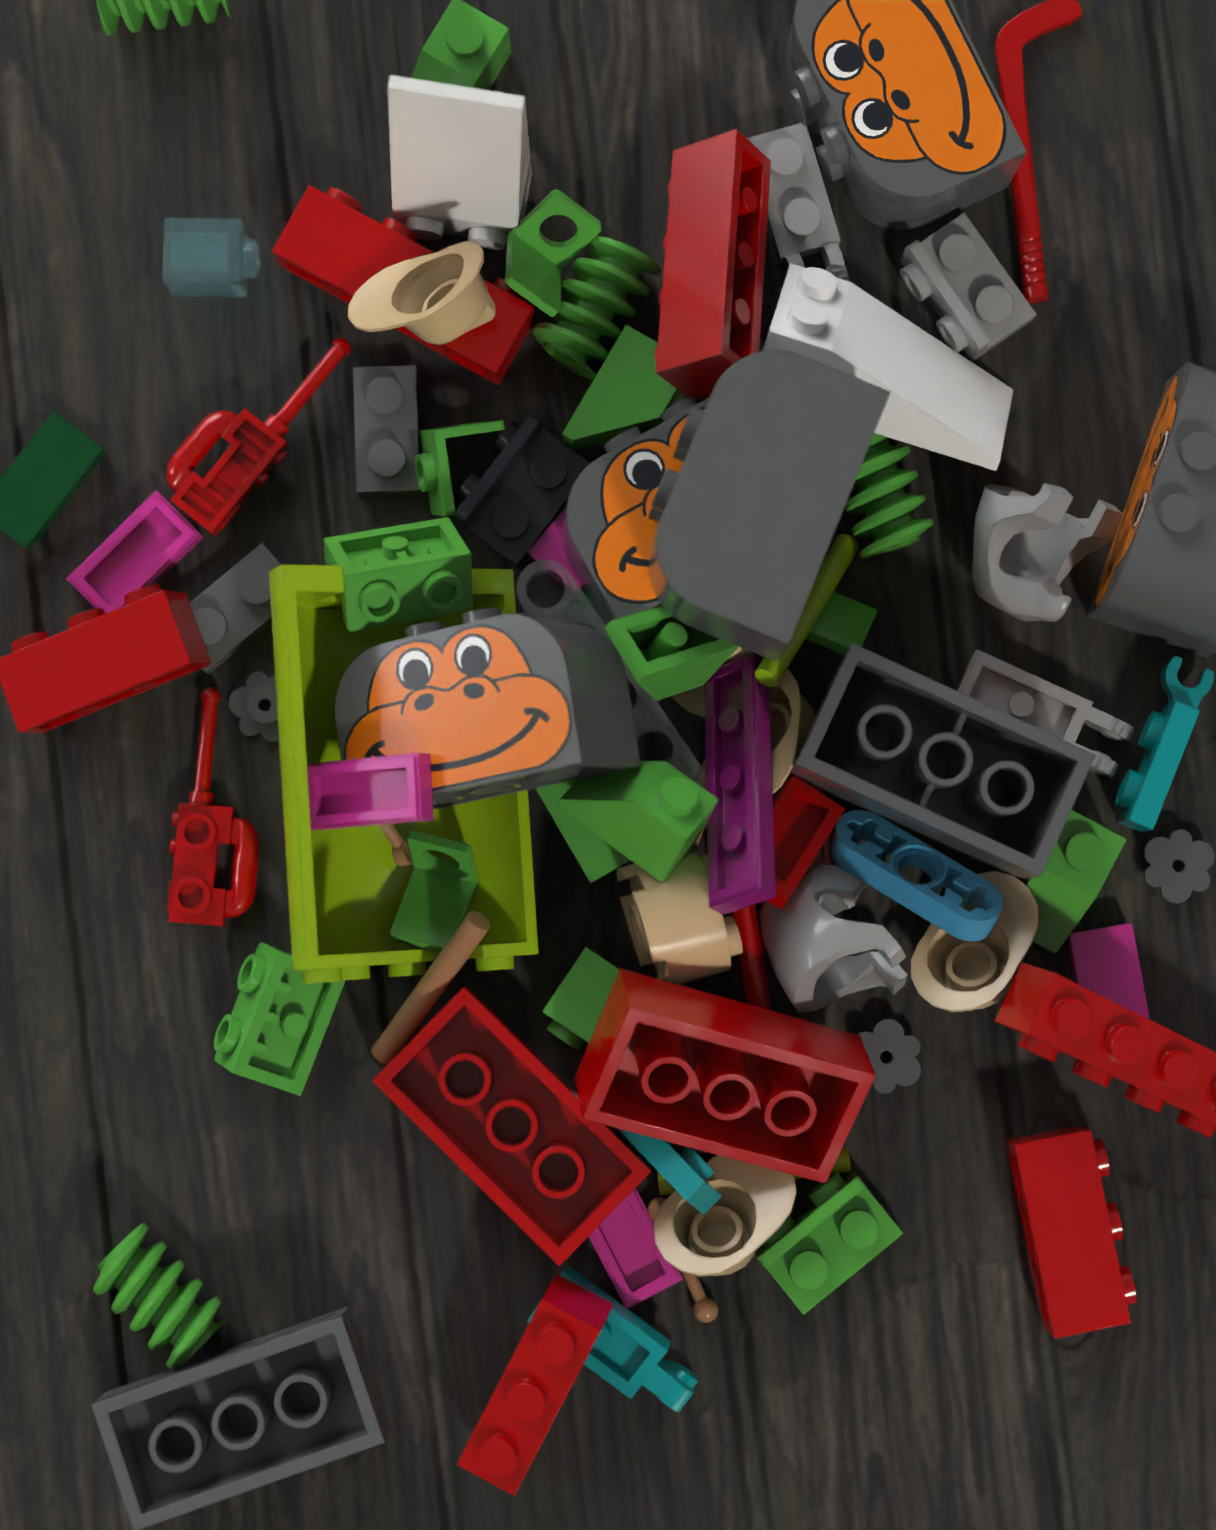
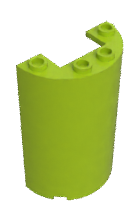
M284 564L277 566L269 572L293 971H302V984L370 979L369 966L387 964L388 977L424 975L426 973V962L434 961L440 952L392 940L390 936V929L414 865L410 864L400 867L395 863L392 856V845L379 825L311 830L307 764L341 760L335 722L336 694L345 671L361 653L373 646L406 638L405 628L427 622H444L445 628L463 624L462 614L484 608H501L502 615L516 614L513 569L472 568L473 606L468 611L349 631L343 621V566ZM528 790L433 810L434 821L393 824L403 840L407 839L410 830H415L467 843L472 846L479 881L466 916L471 911L478 912L484 915L491 925L488 932L468 958H475L476 971L514 969V956L539 954ZM427 850L430 854L441 860L457 862L453 857L443 852Z

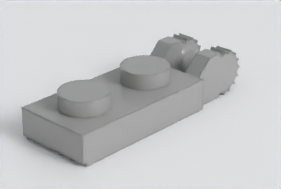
M802 123L747 138L771 160L767 225L779 264L784 263L786 273L790 263L805 268L801 257L821 252L826 267L825 270L832 273L836 278L849 281L843 255L839 248L841 239L807 126L804 127Z
M977 649L973 652L956 691L1095 754L1096 756L1089 770L1109 778H1113L1118 764L1104 753L1090 750L1075 743L1083 724L1116 741L1129 742L1134 731V727L1126 722L1092 707V701Z

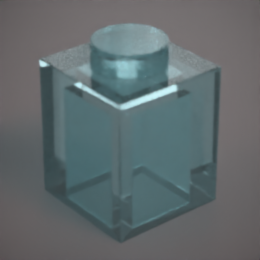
M164 218L162 281L172 296L247 297L248 278L258 277L259 247L257 239H249L241 219Z

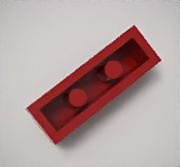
M160 584L145 586L126 594L123 597L126 605L106 614L104 608L87 610L67 620L70 628L51 637H49L47 631H41L13 641L11 643L13 652L0 657V683L18 733L48 732L212 665L187 594L162 590Z
M1080 1125L1005 1140L1044 1330L1056 1339L1130 1324L1131 1319L1128 1305L1136 1304V1290L1128 1265L1119 1266L1114 1241L1123 1239V1229L1115 1202L1106 1203L1101 1177L1109 1176L1110 1168L1103 1140L1101 1138L1093 1139L1091 1130Z
M556 1273L456 1465L515 1496L614 1305L613 1303Z

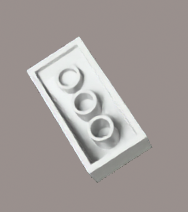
M390 75L388 83L392 210L395 220L413 230L420 239L440 240L443 237V233L466 236L468 237L467 241L476 242L483 249H504L508 233L517 227L519 222L525 217L532 175L525 96Z
M790 263L763 351L784 350L794 352L891 391L874 433L996 471L1001 459L1013 389L852 282L836 278L832 273L821 268H804Z

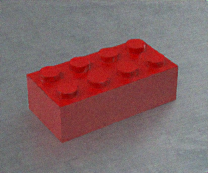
M620 968L574 1079L582 1119L826 1184L876 1074L860 1035Z
M469 986L463 987L372 1080L558 1266L580 1246L651 1172L650 1164L612 1127L582 1119L578 1094Z

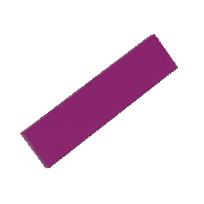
M751 653L722 665L704 684L706 790L719 799L707 821L709 908L723 915L776 897L769 687L761 684L755 677V671L763 660V657L756 653Z

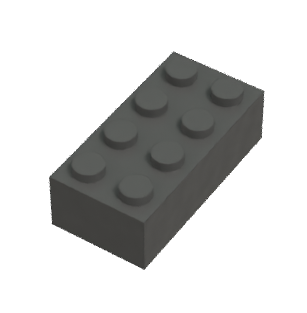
M349 1306L183 1364L175 1369L166 1370L105 1392L91 1405L133 1530L143 1529L385 1443L391 1429Z

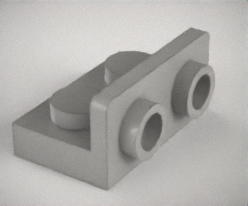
M965 213L922 242L916 239L906 246L900 262L904 268L900 270V274L906 287L918 301L922 302L924 299L929 301L941 318L936 321V325L944 341L957 353L963 350L971 362L1030 323L1037 315Z

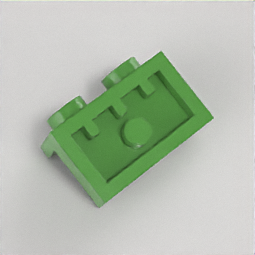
M449 517L323 538L326 564L343 566V621L349 631L470 610L473 606L471 552Z
M260 942L255 954H250L240 969L237 980V987L240 993L231 1014L223 1017L216 1030L214 1049L217 1052L214 1061L233 1074L301 1096L346 980L302 984V971H293L292 954Z
M853 1171L844 1178L838 1172H834L829 1175L826 1184L820 1182L807 1195L812 1204L794 1219L789 1215L781 1227L756 1251V1258L769 1271L803 1315L903 1234Z

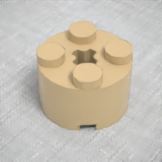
M692 846L663 882L657 880L635 863L617 868V882L630 880L632 894L620 897L629 935L640 966L653 963L658 975L657 979L678 985L730 970L731 956L743 953L742 941L734 918L732 916L723 918L721 913L709 908L708 854L700 856L696 848Z

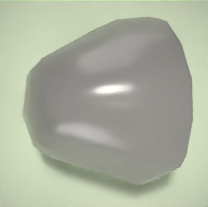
M1046 483L1043 484L1040 492L1035 496L1007 486L995 484L984 486L974 526L972 580L975 592L989 604L1021 621L1056 622L1065 614L1071 602V597L1063 595L1062 589L1059 586L1060 583L1086 555L1115 539L1118 524L1123 513L1114 505L1099 499L1089 518L1074 517L1066 513L1073 496L1065 488Z
M819 865L808 869L781 910L765 900L759 913L762 940L779 983L799 1013L818 1010L847 994L877 986L888 988L894 995L906 983L907 973L899 965L906 958V955L899 943L883 925L849 921L833 916L853 907L861 891L868 886V884L838 865ZM877 949L878 952H873L869 950ZM864 951H869V952H866V953H863V954H860V955H857V956H848V955L855 954V953H860V952H864Z

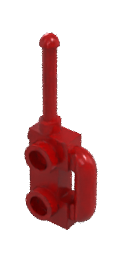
M337 338L331 342L332 347L275 416L270 414L262 422L244 408L239 415L231 411L219 410L208 414L201 420L173 454L167 465L166 478L168 486L175 493L170 498V501L214 537L220 530L223 531L241 509L242 503L257 485L262 487L269 480L270 474L268 471L273 465L279 466L286 459L288 453L285 451L289 444L283 438L290 430L287 425L345 355L348 357L351 345L347 339ZM219 438H223L230 445L206 476L201 478L193 470Z
M207 687L201 692L199 699H202L194 791H189L188 804L179 803L178 811H173L172 827H177L176 839H171L169 845V854L174 855L172 881L169 883L167 913H169L168 922L226 926L227 918L240 916L249 909L254 901L260 844L259 835L255 827L246 819L236 817V808L213 806L214 793H210L217 706L218 701H221V695L216 688ZM220 844L234 845L230 890L217 888Z

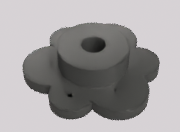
M253 672L247 678V687L237 688L230 695V710L234 715L241 718L239 728L244 735L253 737L260 733L269 742H279L275 674L268 678L262 672ZM269 700L271 702L270 709L262 711V702Z
M1183 829L1173 831L1169 838L1155 837L1146 843L1143 853L1146 862L1150 866L1144 871V880L1151 887H1160V893L1166 901L1174 904L1182 903L1190 897L1192 890L1201 892L1209 887L1210 876L1206 870L1213 865L1215 854L1208 843L1204 841L1192 842L1190 833ZM1175 860L1181 864V869L1178 872L1172 867Z
M883 1019L874 1026L872 1033L863 1031L858 1034L862 1038L876 1074L873 1087L877 1092L888 1094L894 1090L896 1084L910 1086L919 1079L921 1067L914 1057L919 1054L921 1044L912 1035L904 1036V1030L897 1021ZM884 1051H888L891 1054V1059L887 1063H883L880 1060V1055Z

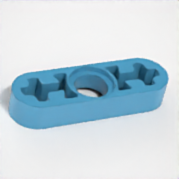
M854 810L843 814L839 818L830 844L831 857L839 867L955 938L964 941H980L992 934L1003 906L1002 896L992 883L873 812ZM861 840H864V841H865V842H863L861 845H858V844H857V843H859ZM890 854L889 863H885L887 855ZM903 867L919 868L925 871L932 881L925 884L913 883L905 879L899 869ZM942 887L946 888L944 896H940ZM969 905L976 907L971 912L965 910Z

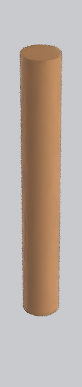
M475 911L468 913L375 1042L371 1052L379 1062L389 1064L400 1053L491 927L489 920L484 915Z

